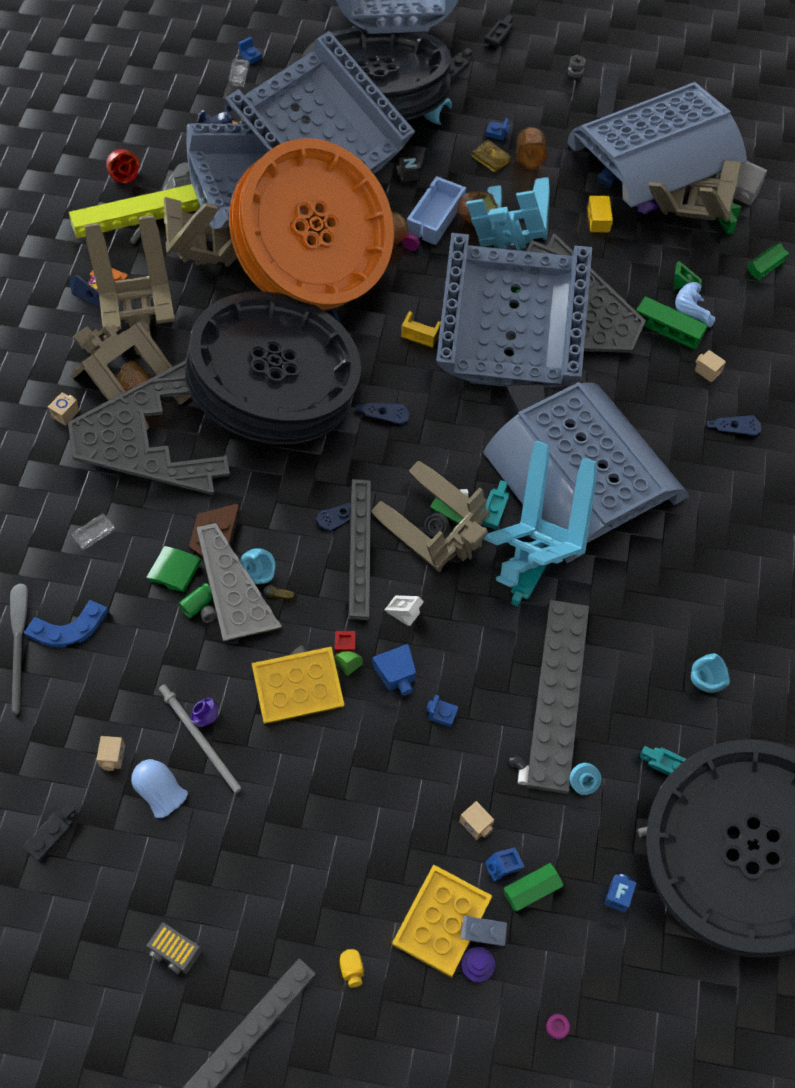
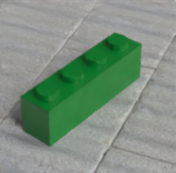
M646 296L636 310L646 320L644 323L645 327L696 350L704 337L708 326Z

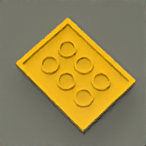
M332 647L252 663L264 724L344 707Z
M433 865L392 945L452 978L470 942L468 940H461L463 916L482 918L492 895Z

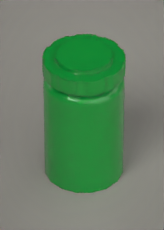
M207 583L202 584L201 587H198L178 603L180 609L188 618H192L203 607L212 602L213 596L210 585Z

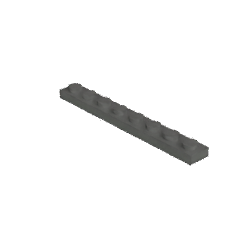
M352 479L349 619L359 620L369 619L371 481Z
M299 958L183 1088H217L312 981L316 973Z

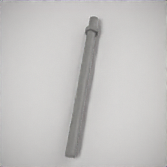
M166 684L160 686L159 690L164 696V701L171 705L234 793L240 792L241 786L196 725L191 722V718L177 701L176 694L171 692Z

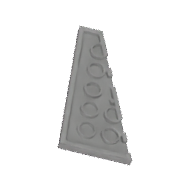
M217 524L197 527L223 642L282 628Z

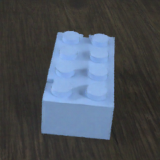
M436 176L430 188L427 189L407 218L406 233L413 234L419 239L423 237L424 241L436 245L464 204L466 187Z

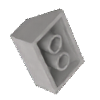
M749 161L742 163L734 198L751 205L760 192L767 170ZM718 173L717 179H720L721 173Z

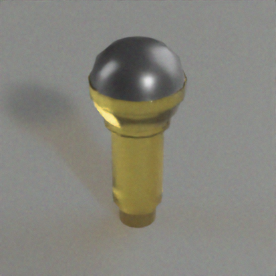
M267 585L264 589V595L268 598L276 596L293 598L294 592L290 590L277 589L273 585Z

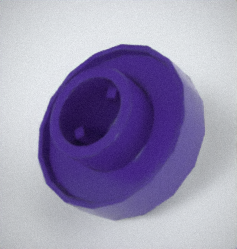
M655 199L637 205V207H639L638 211L647 214L648 211L657 210L658 204L654 203Z
M205 698L199 701L192 710L191 722L198 727L212 724L217 718L218 703L212 698Z
M475 947L465 953L461 968L468 980L474 983H482L492 976L495 969V961L488 950Z

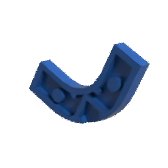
M89 600L80 616L74 622L68 625L57 626L34 617L24 634L26 637L47 646L67 647V645L78 641L80 643L92 635L105 617L108 609L101 604Z

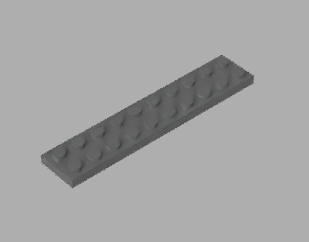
M554 600L549 602L529 759L528 782L526 785L528 788L568 794L589 611V606Z

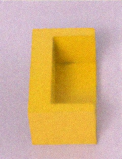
M590 196L587 207L590 232H610L613 221L610 197Z
M409 311L401 327V337L433 348L440 334L441 322L438 321L435 328L412 321L413 312Z

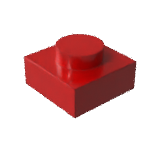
M335 631V653L345 651L355 653V631Z

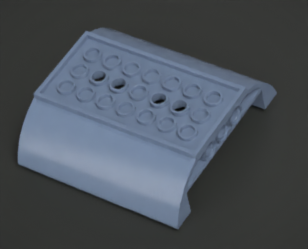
M336 0L345 17L359 28L367 30L368 34L429 31V28L443 21L458 2V0Z
M330 31L316 39L314 51L249 93L243 95L238 89L225 97L230 106L268 151L294 139L313 138L325 140L339 145L354 154L373 174L382 169L403 148L415 132ZM295 106L299 109V111H292L291 107ZM307 119L310 123L304 124L301 120Z
M696 82L577 127L571 131L568 138V145L574 151L587 147L623 182V200L630 207L654 199L649 189V182L662 183L671 192L722 172L725 160L741 162V164L747 162L744 142L737 124L731 116V111Z
M187 124V158L190 181L201 207L205 203L218 206L216 215L208 225L215 229H229L231 198L237 183L246 170L268 152V149L246 124Z
M451 233L436 359L437 364L449 374L470 381V383L507 387L543 384L544 389L569 385L582 377L592 247L574 246L572 256L469 246L468 234ZM518 287L520 292L513 293L511 288ZM516 303L519 307L512 309L509 304ZM513 334L515 339L508 340L506 335ZM506 350L513 351L514 355L506 356L504 352Z
M578 382L518 412V415L507 422L493 436L483 452L503 480L508 482L507 485L523 505L534 443L540 441L548 444L549 464L542 520L567 530L581 460L587 458L597 462L596 486L587 543L668 499L673 505H676L689 497L685 488L603 389L595 383ZM566 423L573 424L574 427H573V428H568V427L565 426V424H566ZM576 437H583L585 441H578ZM598 464H605L607 468L601 469L598 467ZM609 478H616L618 482L612 483L609 481ZM572 555L563 559L568 563L579 556Z

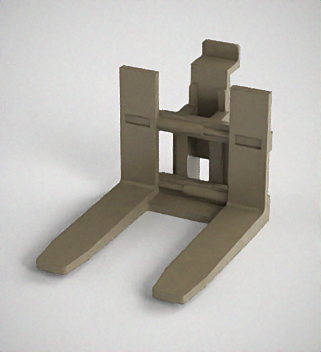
M725 160L720 179H717V173L689 184L691 185L687 205L682 204L686 186L669 192L662 183L649 182V189L661 211L666 215L668 212H675L677 216L705 220H716V217H722L725 221L729 222L741 162Z
M164 198V224H166L167 236L166 253L178 252L180 260H184L186 263L189 259H193L198 266L200 264L206 265L207 263L217 264L222 262L225 263V266L229 267L234 262L237 255L231 238L229 239L228 229H215L212 226H208L216 215L218 206L205 203L194 214L182 212L180 200ZM206 234L212 235L214 252L207 250Z
M154 216L140 217V232L149 276L120 281L114 280L100 224L85 225L86 242L99 292L103 327L107 324L109 327L115 325L119 330L121 329L120 319H125V323H129V327L140 322L151 336L149 324H151L150 320L153 319V315H156L157 324L175 321L160 235ZM150 296H153V307L151 306ZM138 298H141L142 308L133 310L131 299L138 301ZM118 301H122L123 311L119 312Z
M140 322L119 335L116 333L119 331L116 326L112 325L109 327L108 324L100 331L97 329L91 331L86 326L72 337L73 340H76L82 349L85 348L88 353L90 352L91 356L73 369L74 373L71 377L75 378L85 370L109 401L126 391L107 367V364L130 347L134 346L155 376L172 368ZM188 394L172 397L176 400L178 404L181 405L186 400H188L191 397V395ZM145 420L146 430H148V429H149V425L147 424V422H146V420Z
M417 461L409 470L410 474L423 487L462 518L461 522L453 529L454 531L446 539H444L443 533L439 531L431 540L400 513L382 501L371 512L388 530L440 572L446 562L453 559L456 554L464 562L466 558L471 559L473 557V550L483 546L482 541L488 532L485 527L483 528L480 525L490 517L486 509L487 500L484 498L481 488L469 498L435 470Z

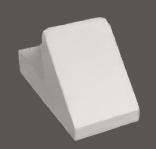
M395 595L385 608V611L410 626L419 615V607L423 601L419 596Z

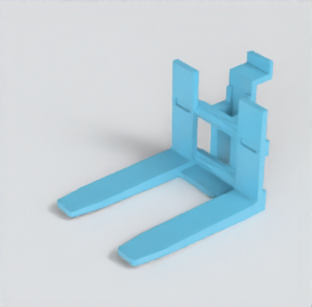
M548 177L536 179L533 191L517 193L516 196L521 210L509 212L507 207H502V188L500 185L488 188L485 203L483 199L467 201L466 204L471 215V221L473 226H475L481 247L494 245L498 249H507L508 246L514 247L515 245L516 249L521 251V248H526V243H530L531 240L534 241L536 238L547 240L550 199ZM524 218L527 230L522 231L519 220L516 219Z
M540 441L534 443L529 464L521 522L488 533L484 540L495 545L507 542L516 547L514 558L502 563L501 575L496 577V581L512 587L518 584L520 572L552 562L557 564L562 562L563 558L572 555L579 556L585 553L596 486L597 462L587 458L581 460L567 530L542 520L549 464V445ZM528 535L536 541L527 543L518 540V538Z

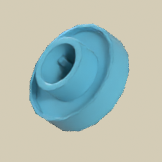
M582 763L577 765L570 773V784L576 792L588 795L596 791L600 786L601 774L594 765Z

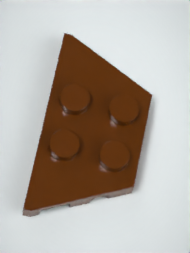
M239 504L197 514L189 544L190 551L203 558L197 527L214 523L217 524L230 546Z

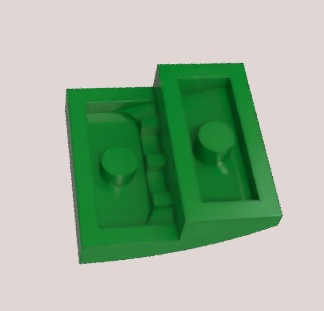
M164 546L147 579L150 582L165 584L168 589L184 592L202 560L182 550Z

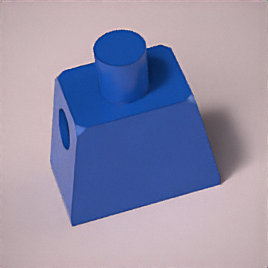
M408 644L372 657V666L388 690L399 688L403 696L413 691L410 683L416 680V671Z

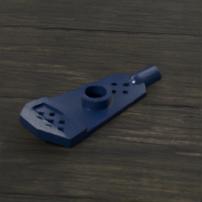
M79 275L71 277L70 287L72 295L100 307L99 292L86 283Z
M357 404L355 411L364 412L365 416L393 422V424L397 425L408 423L410 412L404 404ZM381 411L386 412V414H383V415H382V414H379V413H380Z
M754 415L718 418L716 421H707V427L716 428L722 432L746 434L755 437L762 431L761 423Z
M351 502L320 511L316 517L320 528L332 532L350 521ZM345 510L347 513L342 515L340 511Z

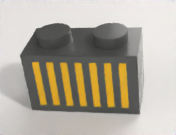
M165 923L160 925L147 944L148 949L151 951L149 955L158 962L163 959L169 963L167 967L176 974H179L181 971L187 975L202 952L200 946Z

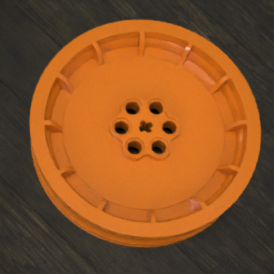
M301 138L284 142L272 148L246 170L237 183L231 199L229 228L235 253L247 275L263 292L285 294L298 301L315 305L324 311L330 310L366 293L377 283L388 265L394 241V225L388 199L372 171L358 157L339 145L313 138Z

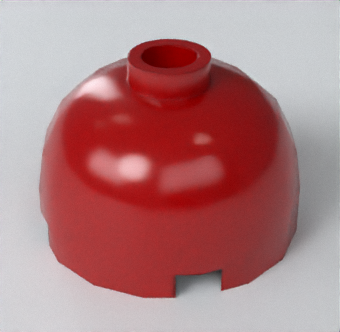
M118 149L108 156L106 168L109 175L116 182L129 183L137 177L140 162L132 152L126 149Z

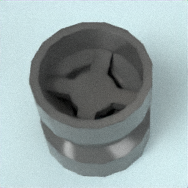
M577 55L570 59L568 73L573 78L583 76L585 59L582 56Z

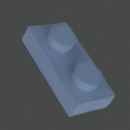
M463 916L461 940L505 946L507 923Z

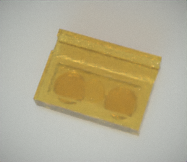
M489 140L478 146L477 150L472 151V156L494 172L511 161L509 154Z

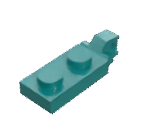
M500 480L498 488L490 491L486 504L490 517L481 525L498 529L509 498V493L505 492L508 482Z
M540 565L519 573L518 584L512 586L511 590L514 593L512 605L518 607L522 598L527 600L531 596L546 565Z
M644 746L640 754V758L648 761L649 766L667 775H670L686 760L664 748H655L653 750Z

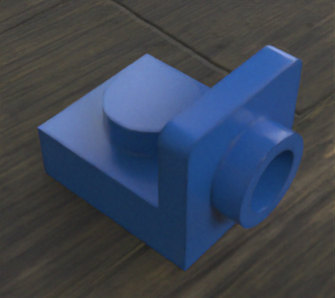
M251 37L238 43L239 54L247 63L251 65L262 59V53L253 46V39Z
M506 118L504 124L490 121L485 136L503 141L510 132L511 125H508L509 119Z
M435 695L433 701L429 700L426 712H429L428 720L452 728L458 706L440 701L439 696Z
M515 847L496 852L485 862L488 872L494 881L499 880L504 875L521 871L525 867Z

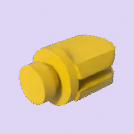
M348 949L340 956L341 972L344 980L348 981L349 987H357L362 984L361 977L364 975L363 964L358 951Z

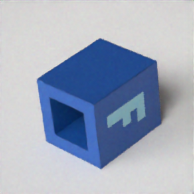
M615 874L604 905L625 913L630 906L636 882L631 881L632 879L626 875L620 874L618 876Z

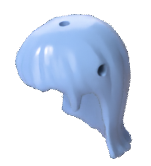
M697 282L686 284L676 297L675 305L677 311L707 324L708 327H712L715 317L709 311L697 305L698 300L704 301L701 295H699L701 285Z
M148 759L140 762L133 771L131 779L133 788L149 803L154 817L164 818L186 800L187 790L178 785L174 775L165 764Z

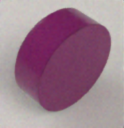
M407 234L403 239V245L407 250L415 251L419 247L420 241L417 236Z
M555 1014L548 1019L546 1031L551 1038L560 1040L569 1033L570 1024L566 1017Z

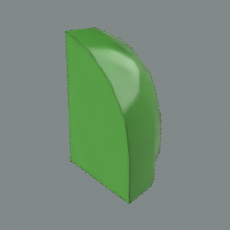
M350 651L340 652L334 657L335 664L347 676L363 664L362 657Z

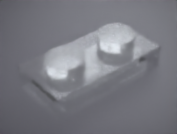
M233 59L228 79L229 85L244 86L249 67L248 60Z
M102 513L71 533V536L79 547L85 550L114 531L115 528Z

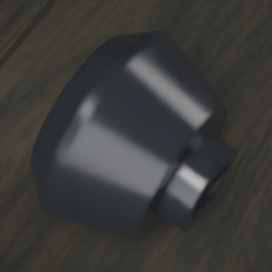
M432 513L424 520L423 529L430 538H433L439 531L445 536L449 530V522L444 515Z

